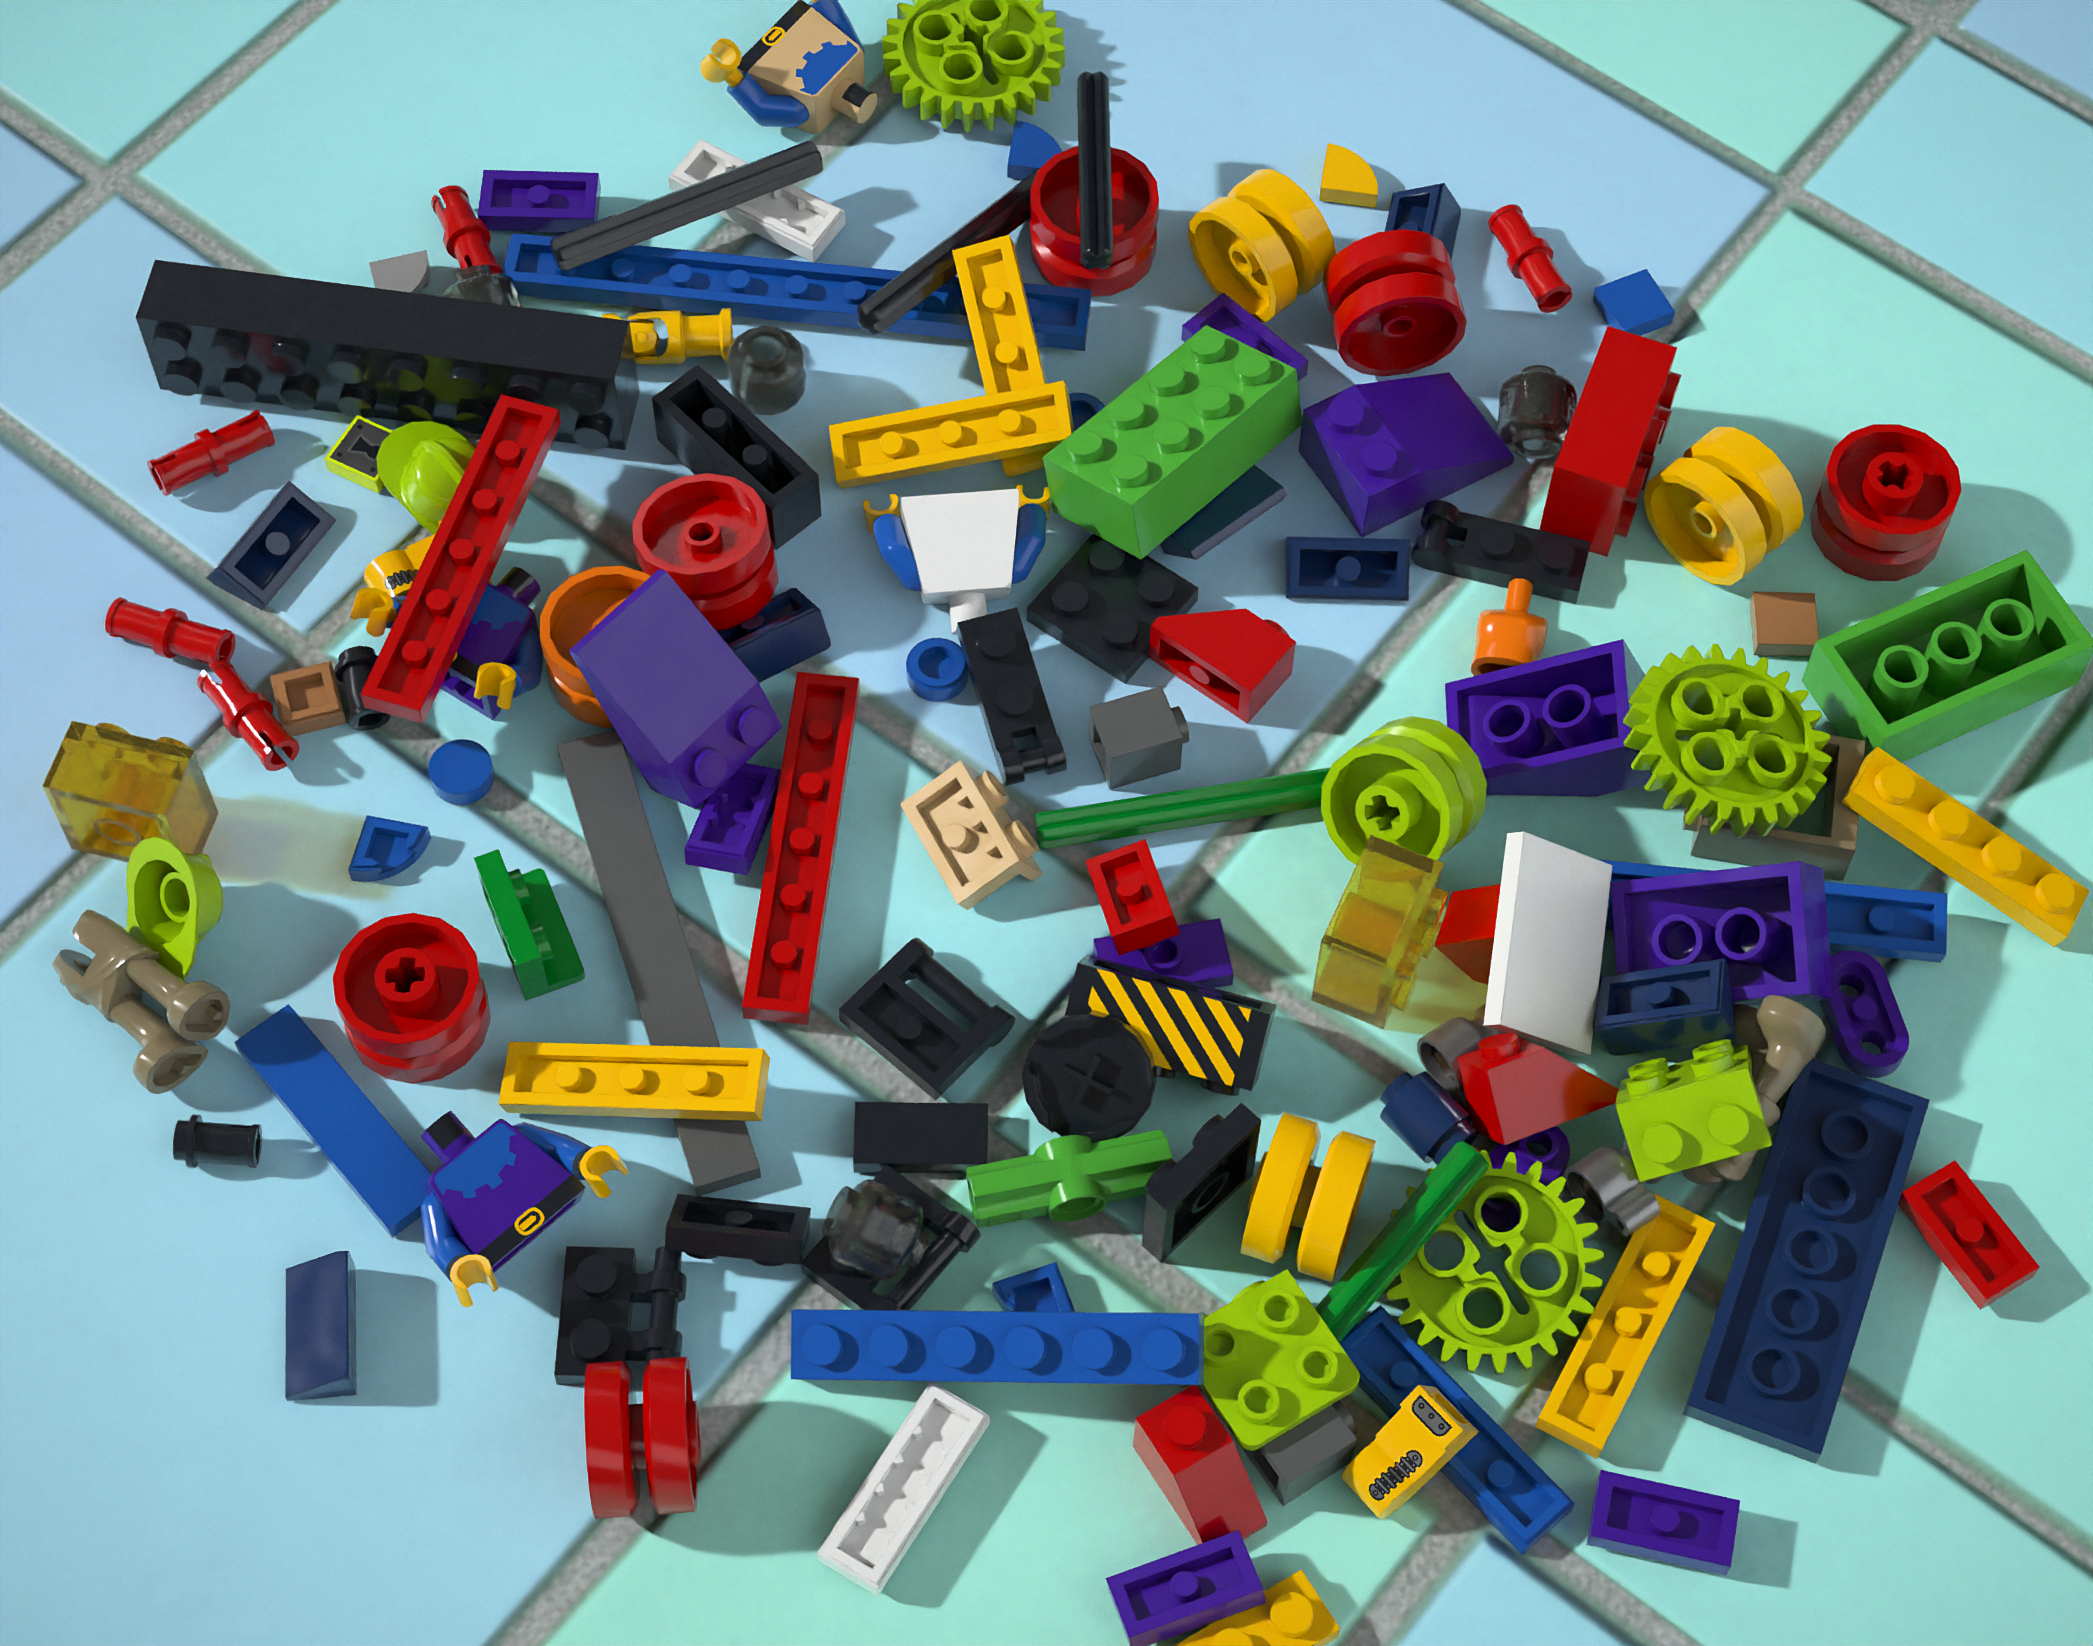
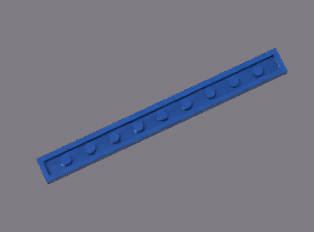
M512 233L502 274L510 276L515 282L516 289L513 287L511 295H516L517 291V294L521 296L663 310H681L684 312L714 315L720 314L722 308H731L732 316L861 329L857 323L859 318L857 307L903 271L633 245L573 269L561 271L554 261L550 249V241L554 237ZM957 276L953 277L885 331L973 340L959 278ZM1023 283L1038 347L1085 351L1092 290Z

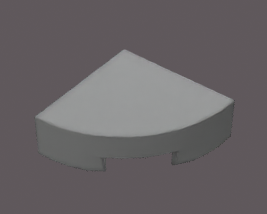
M427 250L369 262L375 288L419 294L422 288L428 285L430 280V264Z

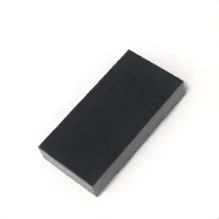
M855 1102L854 1173H879L887 1164L898 1173L966 1174L967 1167L987 1164L988 1103Z

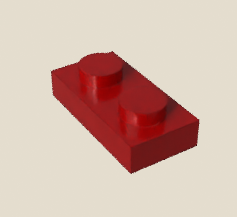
M1146 839L1085 860L1119 956L1140 948L1151 947L1162 940L1180 934Z
M1956 1160L1901 1193L1898 1202L1899 1207L1980 1310L2033 1278L2040 1268Z

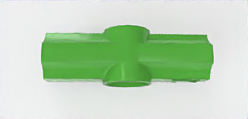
M1163 1129L1092 1143L1091 1138L1083 1135H1069L1055 1138L1042 1144L1033 1155L967 1167L966 1180L969 1199L977 1227L979 1229L1049 1215L1050 1219L1056 1222L1079 1221L1098 1214L1105 1209L1109 1202L1144 1196L1147 1192L1145 1185L1151 1175L1165 1161L1173 1159L1168 1138L1164 1135Z

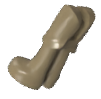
M86 910L78 919L72 933L81 944L96 954L95 957L91 959L77 951L64 949L59 952L52 966L60 977V983L66 986L73 998L84 1004L94 1006L109 1022L120 1025L143 1047L138 1053L133 1066V1073L139 1083L150 1093L161 1094L168 1092L184 1082L206 1059L208 1050L197 1040L212 1039L218 1036L224 1029L230 1009L228 996L219 987L205 980L193 983L183 980L157 962L160 957L159 952L150 949L146 944H141L122 926L107 916L93 910ZM143 990L167 1010L168 1021L141 1002Z
M1778 995L1766 996L1759 1009L1745 1004H1733L1735 1038L1731 1041L1736 1046H1748L1752 1059V1078L1768 1128L1773 1126L1780 1118V1110L1776 1103L1796 1080L1807 1063L1815 1058L1826 1032L1821 1019L1810 1009L1789 998ZM1758 1150L1682 1170V1173L1689 1181L1701 1185H1711L1722 1180L1739 1181L1747 1173Z

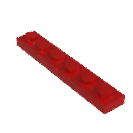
M501 394L360 695L364 708L424 724L561 425L559 409Z
M797 672L742 1003L743 1019L802 1025L809 1024L860 695V681L857 677Z

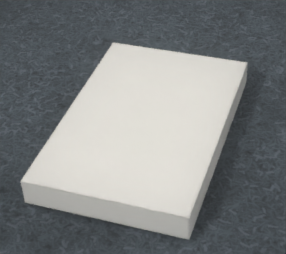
M1525 831L1507 833L1483 1026L1504 1033L1517 1034L1521 1039L1572 1056L1591 1055L1613 865Z

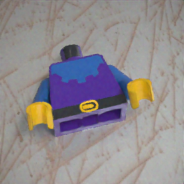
M513 567L496 586L490 583L487 584L440 687L443 691L491 720L497 717L501 709H510L513 698L535 689L541 682L543 650L536 615L529 607V604L540 593L541 588L528 572L519 567ZM362 588L357 592L350 617L354 620L367 618L366 631L373 637H380L384 634L386 628H392L406 596L390 597L389 594L377 588Z
M449 1111L437 1119L421 1135L423 1141L444 1163L427 1179L425 1188L427 1197L420 1207L426 1253L449 1281L453 1283L460 1304L464 1307H470L473 1305L468 1291L471 1285L480 1282L487 1283L493 1292L497 1291L499 1287L494 1273L580 1202L586 1188L580 1180H586L598 1197L606 1198L611 1194V1190L600 1177L609 1170H618L623 1175H626L628 1169L617 1151L610 1146L600 1145L593 1148L569 1135L526 1122L512 1126L507 1121L499 1119L475 1138L456 1115Z

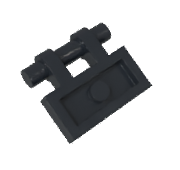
M566 1246L554 1371L557 1385H585V1372L588 1363L625 1361L628 1365V1361H646L647 1367L651 1359L681 1356L683 1335L676 1330L678 1302L685 1300L687 1277L681 1273L682 1252L666 1251L665 1247H659L655 1250L654 1271H650L647 1274H635L637 1258L634 1248ZM633 1303H651L649 1328L642 1332L630 1331Z

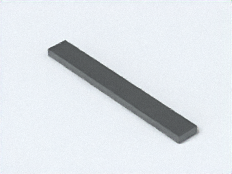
M613 729L557 745L561 765L649 1045L721 1047L621 738L616 730ZM672 1118L697 1196L761 1178L759 1163L745 1121Z

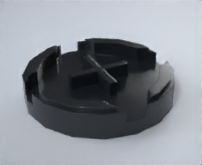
M1095 1010L1069 1013L1046 1026L1030 1047L1022 1072L1025 1099L1038 1122L1050 1132L1054 1133L1055 1131L1061 1137L1083 1135L1091 1138L1092 1143L1119 1138L1133 1130L1150 1107L1157 1082L1153 1054L1141 1034L1120 1017Z

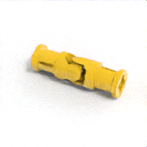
M722 308L720 314L683 316L681 310L636 313L627 318L630 321L633 350L636 357L635 363L683 364L686 358L701 356H722L725 362L734 361L731 308ZM616 313L602 315L603 318L623 320ZM654 320H662L666 324L668 331V347L662 356H656L659 335L655 329Z

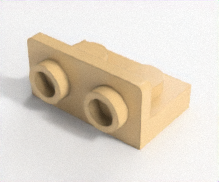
M960 760L900 805L955 901L961 907L969 910L1016 875L1021 874L1030 881H1034L1043 873L1032 856L1039 851L1034 838L1019 820L1012 822L1003 807L1004 804L1009 802V797L1001 783L990 771L986 770L981 774Z

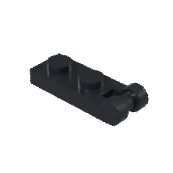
M1431 500L1425 504L1420 520L1424 532L1423 535L1416 538L1411 553V559L1416 565L1427 570L1507 589L1512 579L1522 578L1528 580L1533 585V595L1576 605L1591 542L1460 512L1456 506L1444 500ZM1447 538L1465 542L1464 547L1451 546L1447 542Z
M1015 607L957 622L956 632L1004 785L1009 786L1024 782V775L1045 770L1047 775L1066 771L1067 763L1064 749L1053 724L1018 608ZM1033 734L1037 746L1018 751L1013 739Z

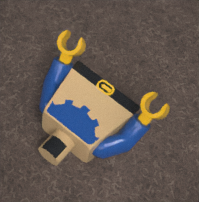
M798 0L742 58L741 52L734 42L721 38L711 47L713 55L708 54L701 61L700 69L703 77L714 83L725 80L728 84L726 91L761 126L797 128L810 134L821 133L840 112L860 124L865 123L871 117L877 105V94L863 87L865 84L864 48L850 19L838 0H811L808 4L803 0Z

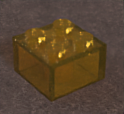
M71 721L42 785L71 849L124 862H129L132 851L142 840L156 836L171 840L184 853L202 854L219 814L194 749H191L179 740L169 737H160L157 740L131 735L123 728L110 723H98L96 726Z
M1370 835L1321 940L1311 1001L1381 1029H1384L1393 1008L1404 1012L1417 982L1418 975L1415 972L1421 957H1429L1442 924L1439 919L1449 894L1448 891L1439 888L1444 863Z

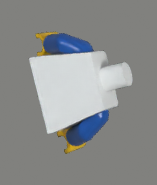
M1019 484L1016 486V489L901 497V509L899 498L896 494H889L891 506L882 511L872 509L869 500L863 502L867 529L875 536L881 557L905 588L920 591L924 604L949 603L952 635H957V622L987 615L986 600L1008 598L1011 585L1027 579L1046 542V523L1049 516L1051 499L1048 487H1044L1042 498L1029 499L1023 495V485Z

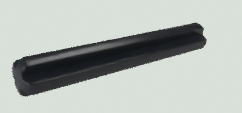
M1085 71L1077 78L1081 263L1087 269L1096 267L1106 269L1113 263L1109 78L1101 71L1093 74Z

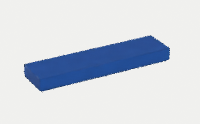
M289 1004L234 1042L240 1055L391 1238L421 1217L420 1207L427 1197L425 1192L427 1179L432 1174Z
M1381 1305L1349 1331L1339 1343L1359 1371L1358 1386L1390 1419L1402 1408L1400 1404L1418 1385L1436 1387L1479 1431L1440 1471L1522 1556L1572 1511L1575 1503L1417 1344L1414 1338Z

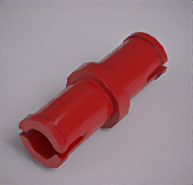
M457 185L443 187L438 191L444 200L446 208H444L440 197L435 194L432 197L431 205L445 231L443 236L445 248L450 256L458 260L468 288L477 293L487 292L494 285L488 270H490L496 282H499V274L503 273L489 246L491 240L489 230L481 219L476 218L466 190Z
M1509 204L1496 210L1491 215L1488 225L1490 226V231L1496 236L1508 255L1506 264L1512 275L1524 281L1541 312L1551 313L1564 307L1572 298L1573 293L1571 292L1570 285L1565 282L1552 261L1553 251L1548 242L1536 236L1524 217L1520 206Z
M254 410L250 415L212 433L208 429L195 433V441L157 459L153 458L147 464L160 491L162 490L164 496H168L173 491L211 473L215 477L229 471L228 465L265 447L275 445V440L264 416H261L259 410Z
M120 597L112 602L106 615L105 630L110 636L121 637L150 646L155 654L171 659L176 655H180L210 665L218 660L230 662L235 650L236 641L232 631L227 629L221 630L189 620L185 612L174 608H168L162 612L129 602L127 599Z
M218 660L211 663L209 667L220 678L222 684L215 683L209 674L203 670L197 679V685L202 693L206 694L224 715L223 724L232 736L243 738L267 770L277 771L287 766L286 762L275 751L274 747L281 748L293 761L299 752V744L272 715L273 706L264 694L253 692L236 672L231 662Z

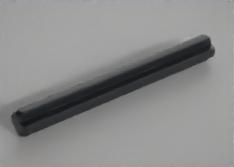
M806 141L556 236L550 241L553 259L561 271H567L818 175L823 170L821 154L814 142Z
M1037 172L1031 173L863 301L857 307L859 315L857 323L861 329L867 328L873 335L881 334L955 277L958 273L952 250L1009 235L1030 219V189Z

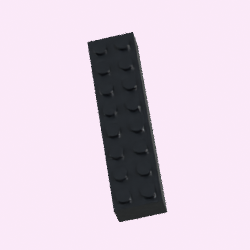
M162 260L154 261L136 314V320L160 389L170 390L183 396L201 394L228 398L238 403H251L254 401L284 405L298 411L315 409L344 413L353 418L359 415L363 418L376 417L398 420L407 424L411 422L432 421L452 428H459L469 433L483 434L501 394L559 409L561 425L553 441L579 444L594 450L603 448L626 450L640 394L630 322L626 320Z

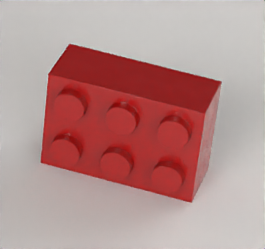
M1607 326L1555 462L1539 530L1591 542L1589 551L1608 557L1615 535L1627 538L1638 506L1636 502L1641 490L1644 491L1655 459L1654 453L1657 445H1661L1672 413L1670 409L1681 380V374L1671 371L1678 347Z

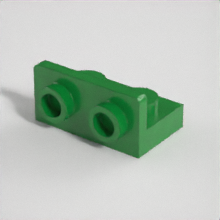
M499 849L474 857L483 895L525 1001L582 981L585 978L584 967L545 871L538 868L522 874L518 868L508 872Z

